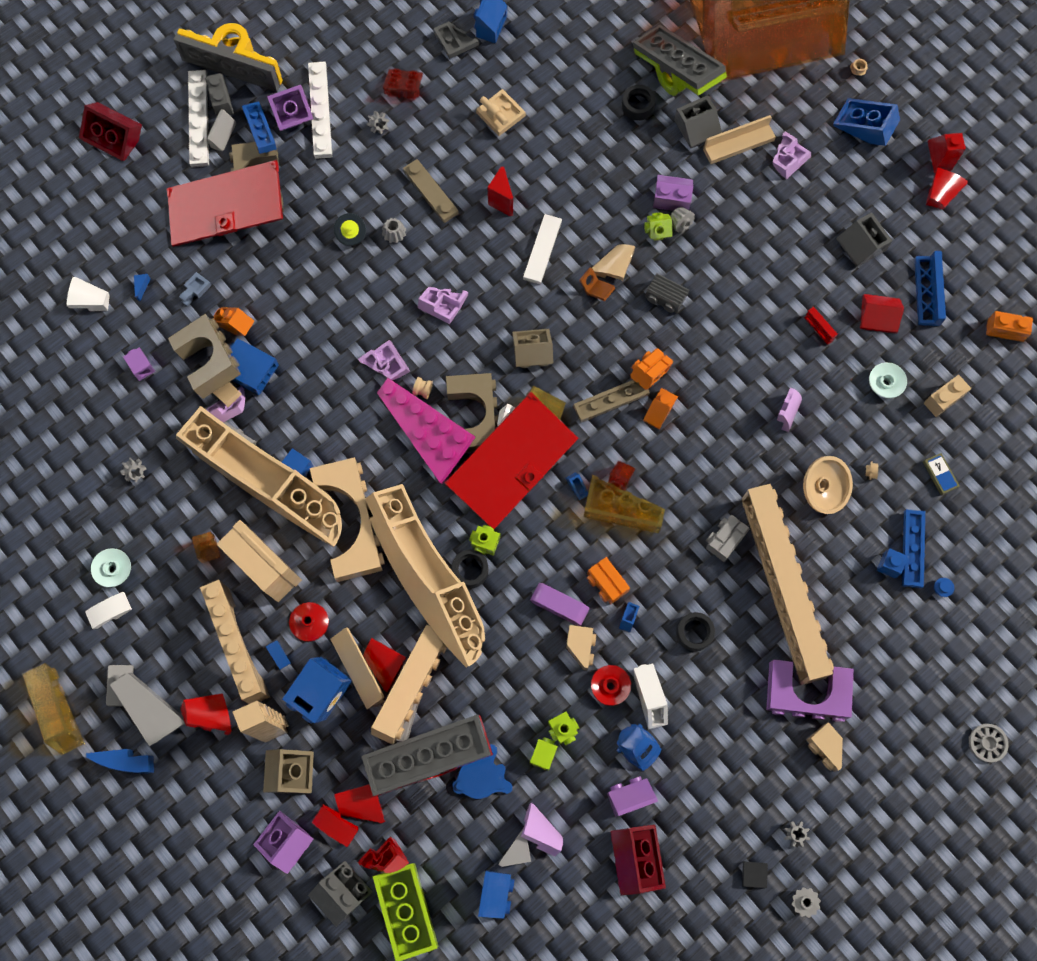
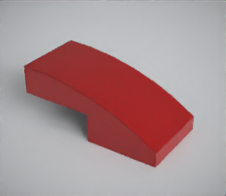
M324 804L312 820V823L322 832L346 847L349 846L358 832V826L341 818V813Z

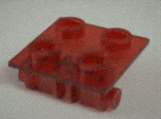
M389 69L383 86L384 94H387L389 97H397L398 90V97L400 98L401 91H403V98H405L407 91V98H419V87L423 72Z

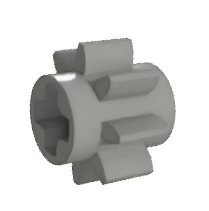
M374 111V115H368L369 123H367V126L372 127L371 132L375 133L378 131V133L382 134V130L389 129L387 123L390 120L384 118L385 113L381 112L379 115L377 111Z
M129 458V461L122 463L124 469L120 472L122 475H126L125 479L127 481L133 479L137 483L138 479L145 477L143 471L146 470V467L141 465L140 459H137L135 462Z
M790 822L791 827L783 829L787 832L784 840L792 841L791 847H794L796 842H798L800 847H804L803 841L810 840L807 837V832L810 829H804L802 827L803 822H799L797 826L794 822ZM798 830L801 836L795 839L796 835L793 834V831Z

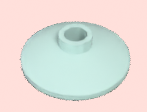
M886 362L878 364L872 369L869 376V384L877 395L883 398H895L906 389L907 377L898 365ZM883 381H888L889 385L884 384Z
M114 548L98 553L91 564L93 579L104 587H115L122 584L128 578L131 571L129 557L123 551ZM116 566V570L110 572L111 567Z

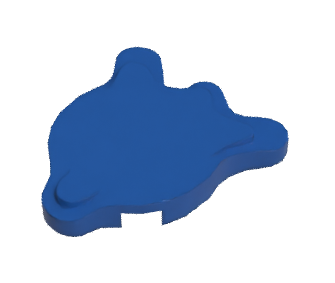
M490 745L493 753L492 756L461 767L458 778L453 783L455 793L465 794L475 799H483L496 792L505 794L512 792V784L504 778L505 766L503 764H494L497 754V747L495 745Z

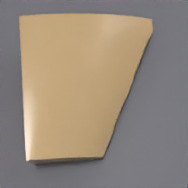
M617 245L592 267L595 274L606 278L607 275L623 281L634 254L635 246Z

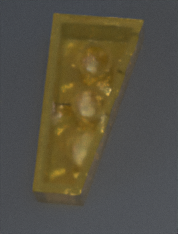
M592 474L583 517L659 534L665 512L664 508L643 498L640 499L626 490L623 491L615 487L614 484L600 480L599 477Z
M44 663L24 673L25 684L45 744L61 755L85 744L64 696V690L59 684V675L56 669Z

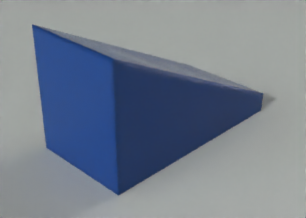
M148 274L134 275L135 297L138 301H141L151 279Z
M575 472L565 478L579 500L590 495L578 473Z
M628 602L619 629L631 632L640 606Z
M277 640L266 646L279 670L291 664Z

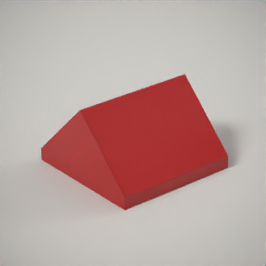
M500 167L487 187L488 205L508 216H513V195L505 168Z
M863 294L860 329L897 334L904 311L901 300L899 298Z

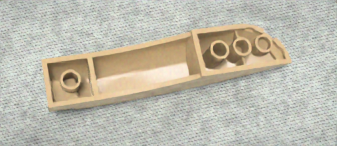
M201 406L176 434V439L191 449L192 453L243 490L332 547L336 545L342 529L340 510L337 504L326 492L299 472L291 469L249 442Z
M403 484L373 492L365 498L373 515L369 520L401 584L419 612L448 649L465 667L472 665L482 653L481 648L482 643L485 641V632L480 615L464 581L461 582L436 550L418 519Z

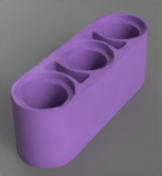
M543 583L537 585L530 599L535 605L577 626L582 625L590 609L585 604Z

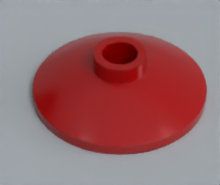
M313 602L297 606L289 619V626L293 635L306 642L321 638L329 625V617L325 609ZM307 617L311 618V622L309 624H305L304 622Z
M607 665L598 669L593 675L591 690L599 702L614 706L622 703L629 696L631 680L622 668L615 665ZM613 683L614 689L609 690L607 684Z

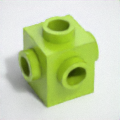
M653 213L652 216H647V222L644 223L645 233H648L650 239L656 241L663 240L665 237H672V219L669 214Z
M483 525V527L478 526L476 531H472L469 541L472 542L471 546L475 551L483 555L487 553L494 556L500 540V533L495 532L492 527Z
M567 711L548 721L551 728L549 734L554 742L558 741L559 745L564 742L565 745H568L576 740L574 736L578 734L577 729H579V726L574 718L570 719ZM565 727L567 732L563 733L560 728Z

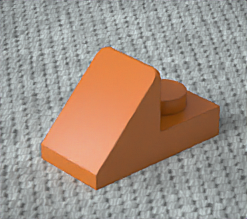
M661 388L656 398L653 399L643 421L660 430L678 396Z

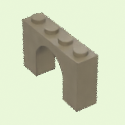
M255 142L232 145V152L229 153L230 161L234 168H231V172L277 160L279 165L278 149L259 154ZM280 191V194H281L282 212H284L283 197H282V193H281V191Z
M206 314L168 338L173 350L183 360L202 348L213 347V354L210 360L203 367L187 376L193 390L202 399L241 374L238 366H240L234 356H231L233 353L232 349L227 343L225 344L226 338L223 333L218 331V323L214 318L210 319Z
M491 373L446 376L448 400L472 399L478 401L485 408L486 415L484 420L476 427L465 429L475 436V439L465 453L474 452L497 426L498 415H494V408H497V397H493V391H496L495 379L492 380Z

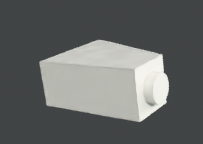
M644 664L634 668V680L648 730L668 725V706L654 665Z

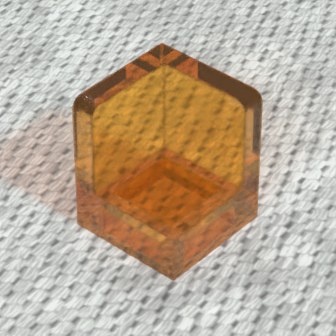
M211 531L192 537L197 559L201 563L220 558L216 537Z

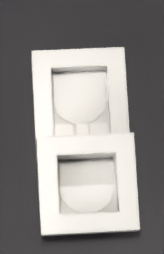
M121 592L85 611L92 629H98L110 620L120 618L132 610L125 593Z

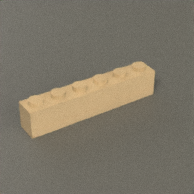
M426 624L371 727V735L392 745L396 739H401L405 730L402 728L405 721L409 722L412 718L414 704H419L423 695L421 693L423 687H427L431 681L432 676H430L432 669H437L441 660L439 659L440 654L445 653L448 648L429 625Z
M259 701L233 711L240 732L266 743L288 733L286 727L289 725L286 717Z

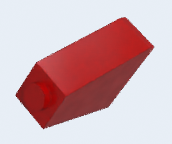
M962 133L944 134L927 141L934 173L937 167L948 171L953 170L966 149Z

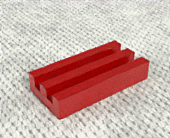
M812 307L807 311L808 313H806L804 318L825 343L829 345L838 334L816 308Z

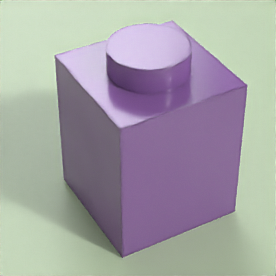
M140 347L130 350L127 355L123 356L139 381L155 372Z

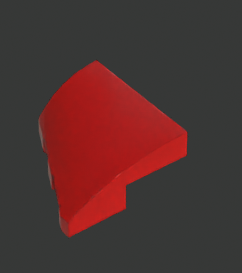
M937 167L932 186L929 189L926 205L944 209L963 187L967 185L968 181L953 172Z
M371 638L363 657L384 691L388 693L406 657Z
M223 693L183 700L180 710L186 726L193 728L201 727L207 731L217 729L225 731V735L231 734L230 718Z
M370 784L334 794L339 813L342 816L385 823L379 797L373 796Z
M391 836L377 852L370 848L358 861V864L362 867L384 873L396 872L409 863L397 841Z

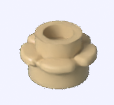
M856 59L850 66L851 72L854 75L862 76L868 69L867 62L863 59Z
M871 461V465H866V476H870V480L878 478V464L873 463V461Z

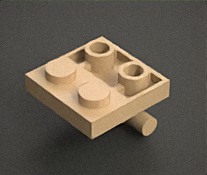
M503 89L489 100L483 96L480 99L482 105L476 109V113L498 136L502 135L526 116V112Z

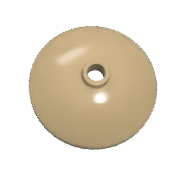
M823 456L816 459L808 467L803 483L807 502L815 511L823 514H833L840 511L848 503L853 487L852 476L848 466L841 459L834 456Z

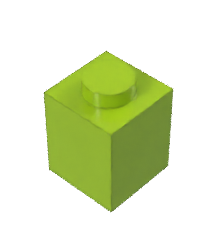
M545 737L543 740L538 739L530 764L549 771L558 747L554 745L555 742Z

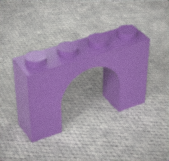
M772 660L769 662L766 710L772 711L774 715H784V712L792 713L793 717L803 718L805 715H812V719L825 720V717L833 718L832 721L845 722V719L852 717L854 669L834 667L833 674L828 677V691L825 699L820 704L811 705L801 701L794 693L792 687L793 662Z

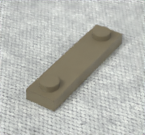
M418 159L403 168L405 175L443 223L459 214L458 209Z
M632 380L577 402L573 407L582 423L646 397L650 392L641 387L639 382L637 383Z

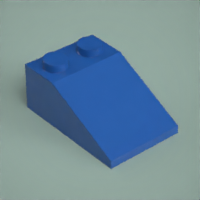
M848 98L833 125L869 144L886 146L900 121L898 105Z
M485 871L478 917L504 919L505 914L510 913L511 901H507L508 892L513 893L514 879H511V874Z

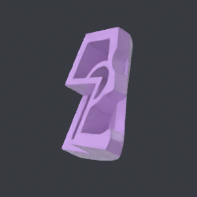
M784 132L782 142L779 144L777 154L773 159V165L785 179H788L811 157V152L799 145L797 138Z
M428 287L418 300V308L450 324L465 302L468 292L452 293L451 289L440 290Z
M390 340L376 350L371 349L358 359L361 363L391 380L400 378L410 372Z
M242 386L236 388L242 395L229 407L220 400L207 408V411L222 422L243 412L245 406L244 388Z
M793 388L789 389L777 418L778 421L784 423L781 430L787 432L791 428L802 401L800 393Z
M530 803L525 815V825L521 837L538 844L537 849L556 856L562 850L563 837L538 808Z

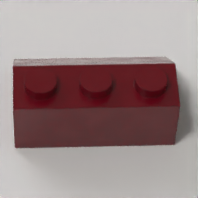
M96 102L84 106L79 139L125 161L139 141L142 124Z
M656 825L611 831L620 895L640 894L665 889L666 885Z

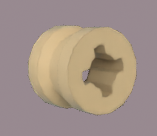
M417 377L412 394L415 396L421 395L423 398L428 399L433 381H423L422 378Z

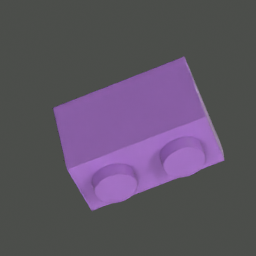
M301 85L267 96L280 131L313 120L310 106Z
M657 175L653 208L674 211L678 207L689 210L693 192V180Z
M641 776L629 780L630 785L623 787L622 783L610 787L611 791L607 795L615 817L658 802L647 778L642 780Z
M279 811L253 845L272 865L288 874L309 847L313 838L284 813Z

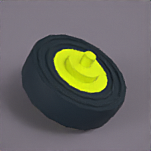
M345 213L335 221L334 235L341 244L355 246L364 239L366 225L358 215Z

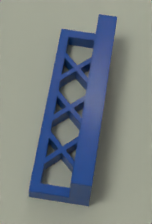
M934 251L931 256H916L914 258L918 325L941 326L946 319L942 251ZM920 262H929V269L927 271L922 269ZM923 277L930 281L928 288L921 283ZM925 293L931 298L929 305L922 300V296ZM926 310L932 315V320H923V313Z

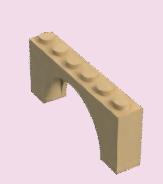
M354 457L310 468L312 481L323 491H335L346 495L357 505L360 511L361 528L355 543L344 554L331 559L335 580L340 582L383 571L382 565L385 562L383 554L378 553L377 546H380L377 535H374L373 527L369 520L371 518L368 511L370 508L364 492H367L365 480L361 481L360 474H363L361 462L357 463Z
M220 580L200 587L241 700L250 704L269 698L265 682L255 668L240 634L234 614V607L236 605L230 589Z

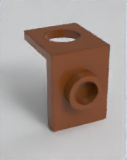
M591 267L579 280L587 295L602 301H606L615 290L614 285L598 280ZM591 275V282L587 285L586 279Z

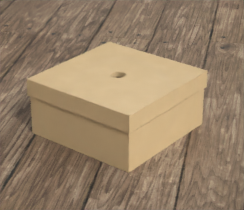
M241 520L217 543L266 594L277 602L302 581Z

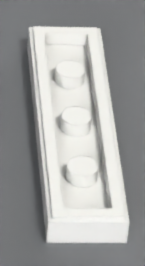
M544 215L523 280L541 285L562 222L561 218Z

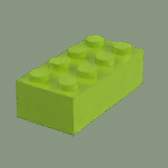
M415 863L406 865L396 872L373 876L395 961H402L437 949L439 947Z

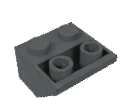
M708 95L676 109L674 121L690 148L706 142V139L722 133L717 110Z
M872 212L854 222L836 238L856 267L887 251L892 243V239Z
M344 861L321 880L308 896L334 926L337 927L372 893V890Z

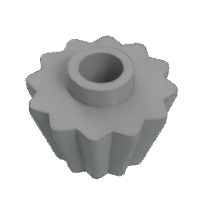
M682 207L675 209L670 216L674 230L679 233L688 229L693 224L695 214Z
M390 218L382 227V236L389 243H398V241H402L403 237L406 236L404 224L396 218Z
M803 887L801 890H796V894L792 896L794 900L792 906L795 907V912L799 913L801 917L807 916L810 918L811 915H816L817 910L820 909L819 903L821 900L818 898V893L813 892L811 888L806 889ZM806 898L809 899V905L807 907H805L803 904V901Z

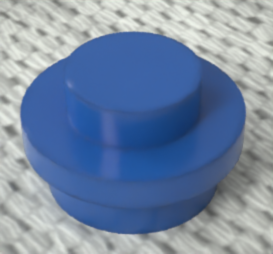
M939 578L934 583V590L937 595L948 597L954 592V584L948 578Z

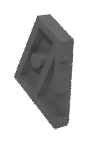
M449 21L433 28L435 36L449 59L479 46L478 39H472L467 36L465 31L456 28Z

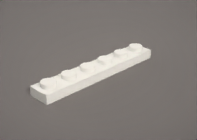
M326 62L308 63L311 113L313 116L315 159L331 158L332 142Z
M206 70L188 71L189 161L191 168L209 166Z

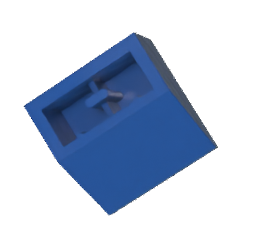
M480 0V6L474 12V19L476 20L474 29L476 30L477 38L496 44L508 16L507 4L503 0Z

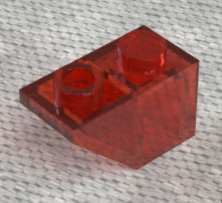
M618 460L610 473L607 485L614 492L625 493L636 468Z

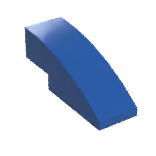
M130 749L86 753V758L111 769L131 773H154V756L143 755L133 757V750Z

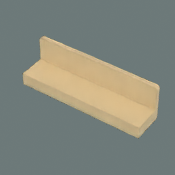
M771 115L707 138L703 150L710 164L774 141L776 137L769 125L772 119Z
M344 628L330 640L366 709L379 706L384 702V695L349 628Z

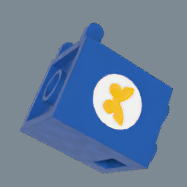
M322 657L309 659L282 699L286 702V706L289 709L300 712L303 715L302 718L311 724L327 719L352 682L349 675L344 674L329 663V660Z

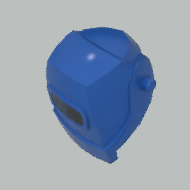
M631 724L630 727H626L620 732L617 741L618 749L616 751L622 753L629 763L644 771L655 762L662 749L655 738L642 728L641 724Z

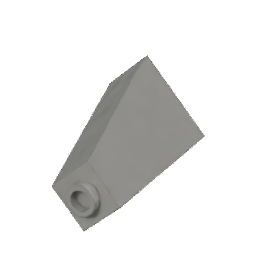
M122 672L113 678L114 682L110 686L149 746L185 724L183 716L133 673L125 674Z

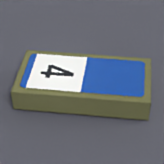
M942 453L923 461L941 495L960 487Z

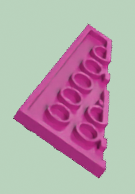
M387 378L377 394L435 477L443 484L473 442L475 436Z

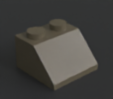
M549 329L513 332L516 367L528 368L532 365L548 366L553 364V345Z
M284 749L266 750L263 792L312 793L314 752Z

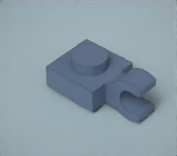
M196 272L184 284L186 290L179 296L182 299L181 302L188 306L194 296L200 298L211 287L210 282Z

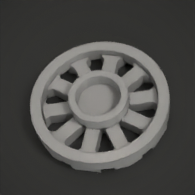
M982 724L972 730L969 736V747L977 759L989 763L997 762L1008 751V739L1004 731L998 726ZM997 733L1000 734L998 738L995 737ZM974 741L980 744L974 746ZM1003 741L1004 745H1000L998 742ZM997 748L1001 749V754L997 751Z

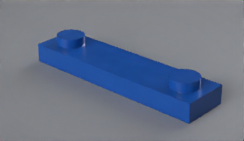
M255 102L243 105V112L259 154L277 150L260 103Z
M908 509L904 511L903 554L908 556L902 571V586L924 587L925 511Z

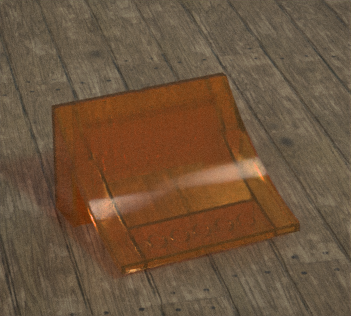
M690 0L706 54L725 65L727 77L723 80L845 55L850 0Z

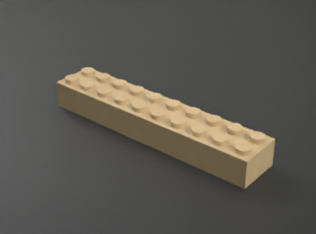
M771 484L748 489L741 500L800 684L804 685L823 680L833 674L834 666L832 660L828 659L826 654L827 644L821 638V626L819 621L815 620L813 614L815 611L814 605L808 599V587L806 582L802 581L800 575L802 574V569L795 559V547L793 544H790L788 538L790 536L787 526H784L782 520L784 517L783 511L776 502V490L772 489Z

